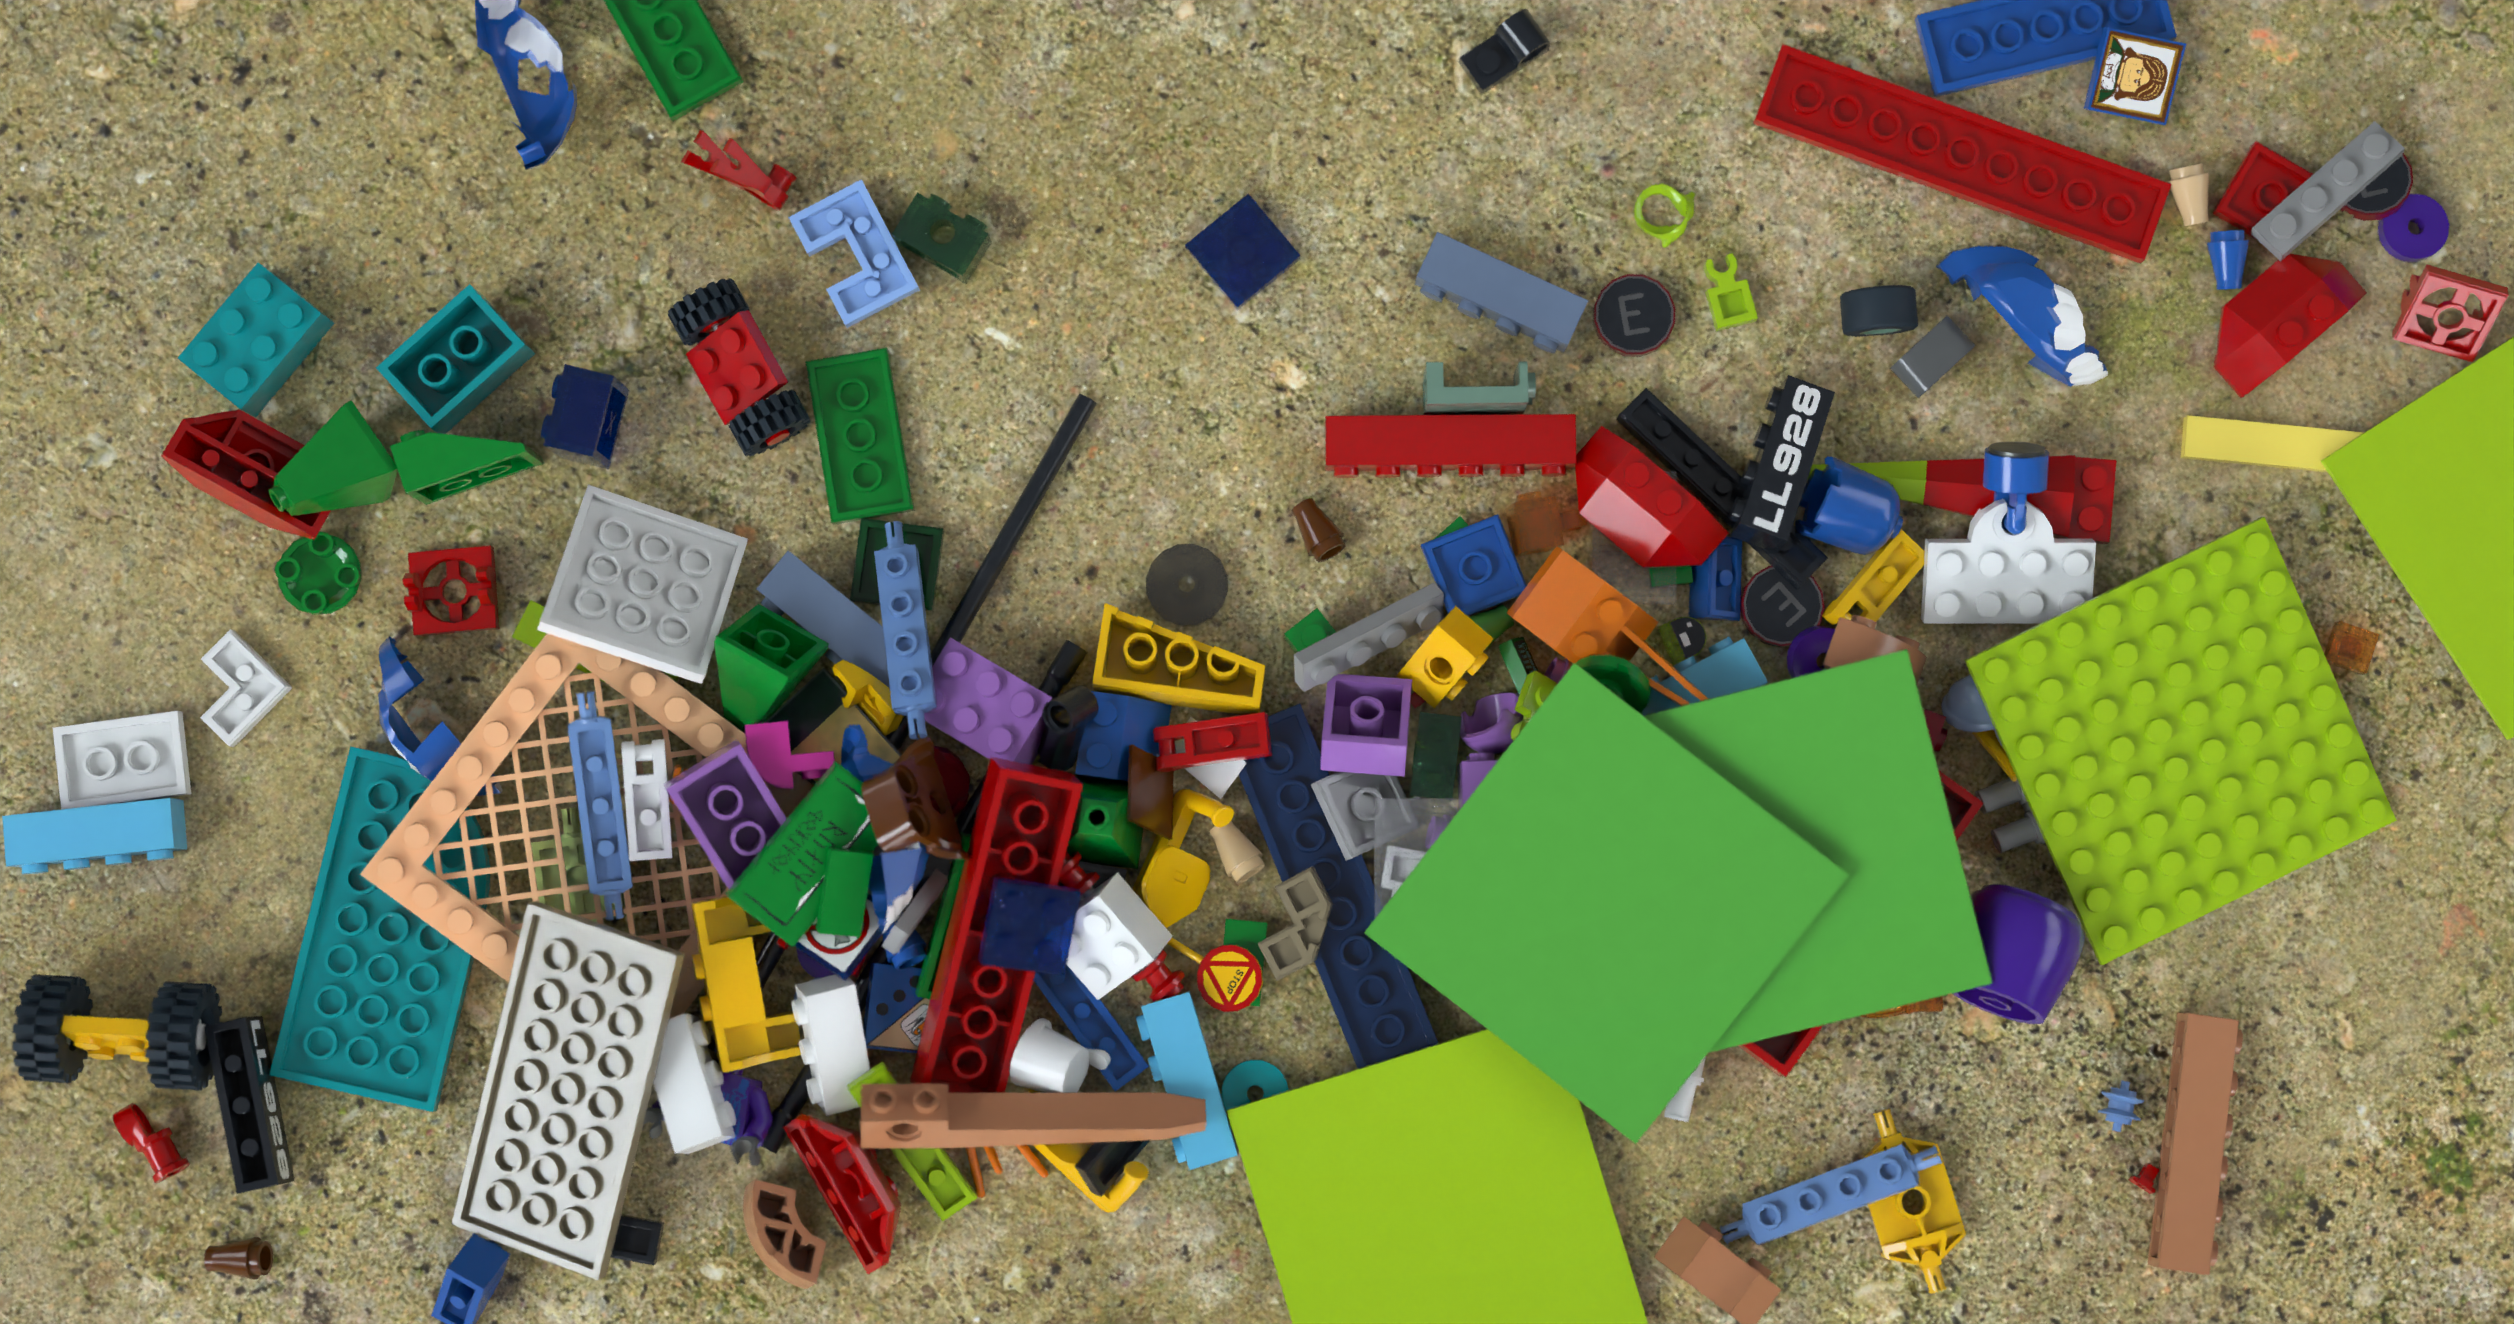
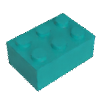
M258 262L179 355L178 359L240 410L256 418L335 322Z
M469 284L381 362L376 369L432 430L437 433L446 434L536 353L484 296Z

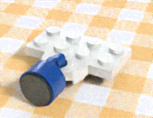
M1998 442L1991 444L1985 449L1983 487L1994 491V502L1982 510L1978 509L1970 522L1967 539H1925L1921 620L1924 624H2040L2092 599L2096 542L2093 539H2054L2052 526L2044 513L2027 501V494L2038 493L2047 489L2049 451L2045 450V447L2027 442Z

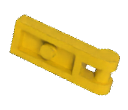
M1900 529L1898 535L1894 539H1889L1884 546L1877 550L1840 596L1826 607L1822 617L1831 625L1837 624L1839 617L1851 620L1852 615L1848 611L1856 604L1863 610L1859 616L1877 622L1924 566L1925 551Z

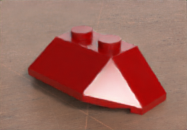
M2289 254L2282 261L2277 260L2222 306L2214 368L2237 395L2243 398L2344 316L2367 292L2339 261Z
M240 409L197 418L182 419L161 455L166 462L194 487L269 528L315 540L331 512L329 510L291 516L287 509L281 512L275 506L269 495V489L273 488L275 476L305 445Z
M1601 426L1577 453L1575 472L1579 515L1642 568L1701 566L1729 534L1698 499L1635 446L1605 427Z
M805 1114L795 1118L783 1128L867 1274H870L889 1263L902 1206L897 1198V1187L893 1180L882 1172L876 1161L877 1154L875 1149L861 1148V1134L859 1131Z

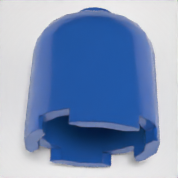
M1827 456L1824 459L1827 465L1825 469L1821 471L1815 468L1805 485L1799 506L1805 508L1803 521L1800 519L1795 521L1796 531L1804 536L1853 553L1863 555L1874 553L1884 546L1889 539H1894L1902 527L1903 517L1899 515V495L1894 486L1886 480L1837 458Z

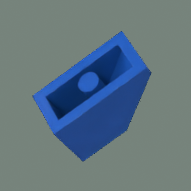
M473 1233L447 1267L431 1316L445 1324H476L503 1277L510 1253L503 1250L497 1243L485 1240Z

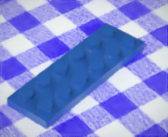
M1979 0L1919 14L1914 19L1934 97L2095 60L2103 27L2171 41L2177 38L2167 0Z

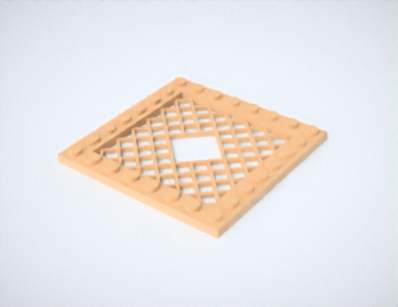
M548 633L360 874L508 983L520 937L514 930H521L523 922L512 924L509 901L532 898L533 902H539V897L562 894L564 910L572 913L569 892L589 890L588 883L568 886L557 804L577 801V795L556 798L552 774L574 771L573 765L551 768L548 747L551 744L570 742L569 736L547 739L544 715L568 712L569 723L575 720L574 711H579L578 705H573L571 681L594 679L597 699L595 703L599 716L605 717L604 707L628 704L631 727L613 730V736L632 734L635 745H640L639 732L662 729L663 739H665L669 780H671L673 771L672 758L696 755L698 763L703 760L702 755L707 758L736 739L748 755L746 737L743 731L663 671ZM579 663L592 672L570 675ZM600 679L626 698L603 701ZM564 683L567 706L544 709ZM634 704L658 721L659 724L637 726ZM538 717L541 740L517 743ZM668 730L694 749L671 752ZM542 746L545 769L521 772L518 749ZM510 751H512L515 773L492 776ZM616 759L617 765H623L622 759ZM636 762L637 774H644L643 763ZM793 772L794 789L777 788L764 781L786 818L791 815L815 786L807 779H802V776L797 772ZM546 775L549 799L525 802L522 779ZM516 780L519 803L495 806L492 783ZM485 785L488 807L465 810ZM624 788L620 789L621 795H625ZM673 804L670 818H674L677 841H672V848L678 847L681 870L658 873L656 859H651V874L632 877L633 883L653 882L654 904L632 907L630 889L623 892L626 907L623 908V914L627 915L629 934L636 936L633 913L656 910L660 933L637 937L649 941L660 939L661 945L668 947L667 938L689 935L678 950L685 953L669 1019L684 1014L704 988L703 979L696 980L692 964V955L699 953L691 903L727 896L725 893L729 890L726 887L721 894L719 874L712 862L711 866L687 869L684 846L700 843L697 838L683 840L680 818L682 814L677 806ZM550 805L553 828L529 831L526 808ZM520 809L523 832L499 836L496 812ZM489 813L493 837L469 840L466 817ZM459 819L462 841L439 844ZM554 835L557 858L534 861L531 838ZM524 839L527 862L503 865L500 842ZM494 843L497 866L473 869L470 846ZM463 847L466 870L443 874L440 850ZM432 852L436 874L423 865ZM558 864L561 887L538 890L535 867ZM528 868L531 891L507 894L505 871ZM712 872L715 895L691 898L688 875ZM498 873L501 896L477 899L474 876ZM682 876L685 899L662 902L659 880ZM467 877L470 898L445 880ZM593 894L595 912L578 914L577 916L589 920L597 919V923L604 925L603 918L606 917V911H602L600 895ZM502 902L505 924L479 905ZM686 906L689 928L666 932L663 909Z

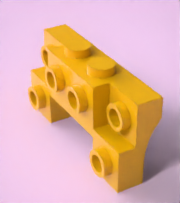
M728 896L691 903L699 953L692 955V964L696 980L703 979L706 996L699 997L700 1011L703 1022H711L721 1071L724 1073L770 1061L800 1056L799 1040L801 1039L793 1011L765 1016L751 935L772 931Z

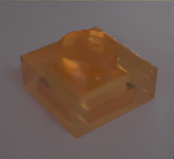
M2342 621L2334 622L2324 653L2328 664L2360 675L2367 674L2379 634Z

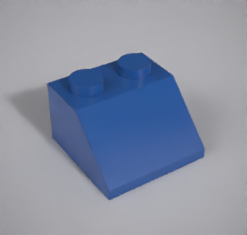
M1091 691L1098 702V714L1094 719L1087 722L1078 750L1075 774L1078 777L1128 783L1129 745H1134L1159 757V744L1154 742L1153 729L1169 725L1172 705L1131 696Z

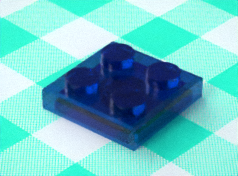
M1249 194L1244 196L1185 244V249L1237 311L1301 259V255Z
M994 877L978 958L979 962L982 965L1065 975L1081 892L1076 888Z

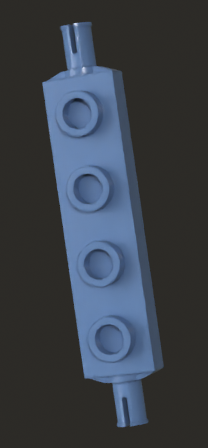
M893 521L894 527L891 522L885 524L888 546L879 551H874L892 709L895 714L908 717L909 738L918 739V734L920 738L927 737L924 713L936 708L937 703L919 553L915 544H904L902 522Z
M587 691L588 708H586L584 692L576 693L580 718L568 723L567 726L589 891L592 894L604 896L606 920H614L612 903L615 905L616 919L624 918L621 893L632 888L633 882L611 718L597 716L595 691Z
M1900 1144L1742 1204L1743 1219L1720 1226L1722 1234L1738 1229V1231L1724 1235V1241L1728 1244L1731 1241L1750 1235L1757 1245H1762L1919 1186L1918 1171L1942 1163L1939 1155L1924 1160L1939 1154L1937 1148L1933 1146V1148L1911 1155Z

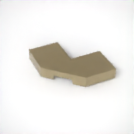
M1314 866L1275 886L1294 923L1257 943L1276 981L1316 961L1333 902Z

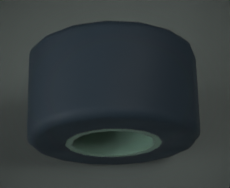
M1886 285L1866 287L1844 292L1840 296L1842 331L1847 336L1862 337L1897 334L1914 330L1918 326L1916 291L1911 286Z

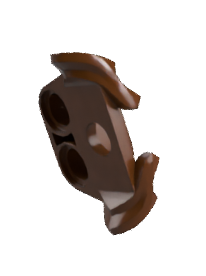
M929 737L921 738L909 745L897 764L863 782L861 790L872 828L879 845L885 852L902 851L919 842L926 845L927 853L949 859L969 860V853L962 848V839L939 768L934 759V744ZM930 795L936 800L940 813L933 808Z

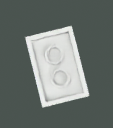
M181 711L53 728L61 809L154 800L191 794L183 712Z

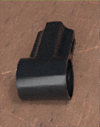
M1075 686L1047 702L1043 707L1042 715L1046 726L1038 748V754L1040 755L1039 762L1045 767L1062 771L1073 767L1087 722L1094 719L1098 714L1099 706L1097 699L1088 688Z

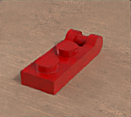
M1265 712L1161 726L1153 729L1154 742L1159 744L1160 754L1159 757H1156L1157 771L1161 772L1272 756L1268 714ZM1184 739L1185 752L1176 754L1175 741Z

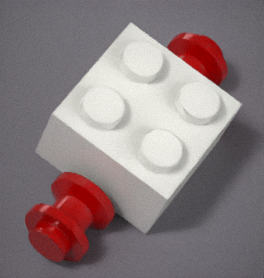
M1066 851L1059 877L1060 883L1067 890L1064 900L1067 904L1074 902L1076 899L1080 901L1062 913L1044 936L1046 942L1097 1000L1130 977L1135 982L1144 979L1153 988L1149 996L1153 1002L1176 996L1184 988L1180 981L1184 978L1185 974L1181 969L1171 972L1164 963L1167 953L1163 948L1172 938V934L1118 872L1094 889L1092 886L1100 876L1097 872L1085 873L1079 866L1082 855L1078 851L1072 855Z

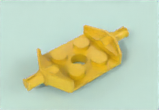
M1890 1108L1874 1112L1873 1116L1881 1136L1879 1138L1880 1142L1863 1158L1900 1144L1911 1155L1936 1146L1939 1154L1924 1160L1938 1155L1941 1158V1164L1939 1163L1918 1171L1919 1186L1911 1188L1918 1190L1923 1196L1924 1203L1920 1211L1908 1214L1903 1209L1901 1200L1908 1190L1871 1203L1868 1207L1882 1248L1881 1257L1918 1265L1923 1270L1929 1294L1937 1293L1938 1290L1943 1291L1947 1287L1939 1267L1942 1264L1941 1259L1964 1238L1966 1232L1939 1146L1936 1143L1902 1137V1134L1896 1130Z

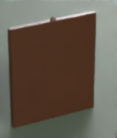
M1129 745L1127 820L1165 839L1172 840L1174 771H1157L1156 756L1134 745Z

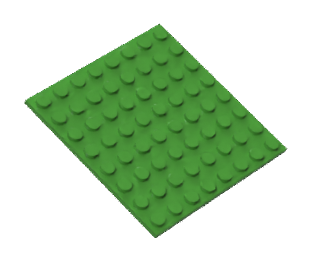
M1907 649L1644 715L1645 718L1849 874L1848 878L1709 1052L1992 984Z
M1573 663L1364 933L1636 1144L1848 878L1849 874L1581 667Z

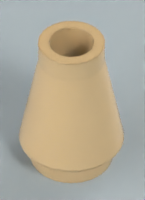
M2203 163L2169 170L2171 181H2167V183L2172 184L2170 190L2183 218L2184 226L2208 222L2209 173L2204 172Z
M1232 820L1224 827L1214 826L1209 831L1215 841L1227 876H1233L1236 883H1242L1250 879L1265 867L1261 859L1263 853L1233 824Z

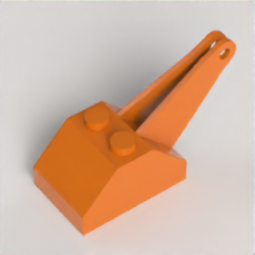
M1558 546L1555 547L1507 611L1509 616L1572 663L1592 655H1612L1630 661L1638 649L1641 648L1691 694L1701 701L1709 699L1645 641L1659 622ZM1647 677L1650 688L1680 706L1690 704L1685 699Z

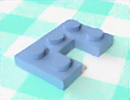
M862 179L788 217L809 257L844 238L847 239L863 270L826 289L847 328L920 290Z

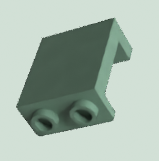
M1527 361L1518 362L1513 375V386L1444 387L1443 362H1426L1423 373V415L1523 414L1527 405H1532V398H1535L1536 395L1535 372L1528 373Z

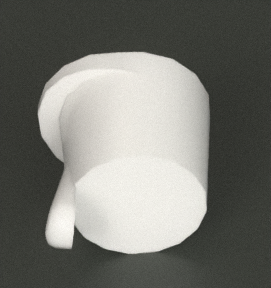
M1040 1018L1024 1032L1016 1046L1010 1065V1079L1015 1085L1042 1093H1077L1085 1079L1089 1064L1097 1069L1104 1070L1110 1064L1111 1058L1104 1050L1087 1049L1052 1030V1024L1049 1020Z

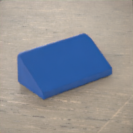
M1726 537L1701 566H1691L1693 583L1689 585V618L1696 620L1740 621L1743 540Z

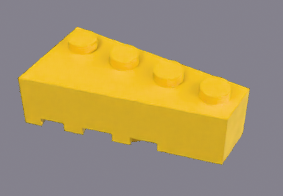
M1104 604L1092 683L1095 692L1131 696L1168 705L1241 715L1260 713L1265 681V665L1217 646H1209L1179 631L1176 633L1163 628L1143 617H1135L1120 611L1119 608L1110 604Z

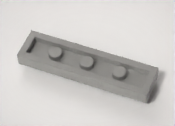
M2374 121L2252 228L2251 235L2279 261H2282L2403 155L2405 148Z
M1432 583L1295 653V682L1305 692L1318 684L1327 683L1334 676L1353 666L1362 665L1369 658L1388 648L1400 645L1409 637L1423 630L1433 628L1438 622L1443 620L1444 593L1435 583Z

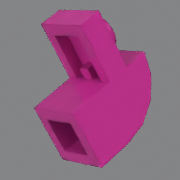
M788 721L745 725L746 748L749 759L762 780L777 788L794 789L793 772L801 771L802 779L821 778L834 763V751L791 755Z

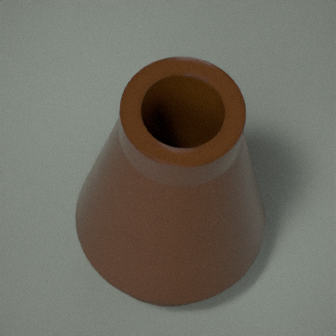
M1313 498L1300 502L1292 509L1309 556H1314L1317 562L1327 561L1345 548L1346 544L1342 539L1344 533L1317 506Z
M259 1237L220 1246H209L204 1255V1265L207 1271L221 1272L253 1280L258 1279L261 1275H267L273 1264L271 1244L268 1241H262Z

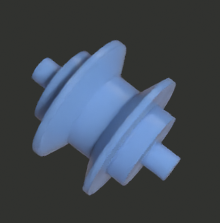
M2121 1080L2120 1088L2111 1087L2110 1093L2101 1092V1094L2109 1099L2107 1108L2098 1110V1112L2106 1114V1121L2114 1122L2112 1130L2121 1132L2122 1124L2131 1126L2132 1120L2141 1121L2133 1111L2134 1106L2144 1103V1100L2136 1098L2137 1092L2129 1090L2130 1082Z

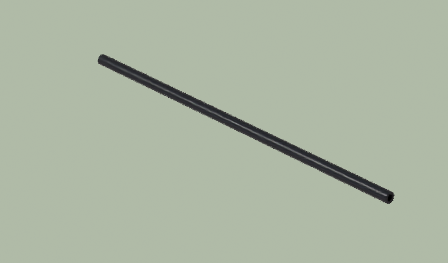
M1078 394L931 651L932 666L950 637L961 643L1097 405L1095 401L1087 396ZM903 716L898 729L886 735L898 750L909 734L908 717ZM774 932L770 933L756 957L761 991L785 949L777 945L779 936ZM713 1032L711 1043L707 1046L710 1050L717 1053Z

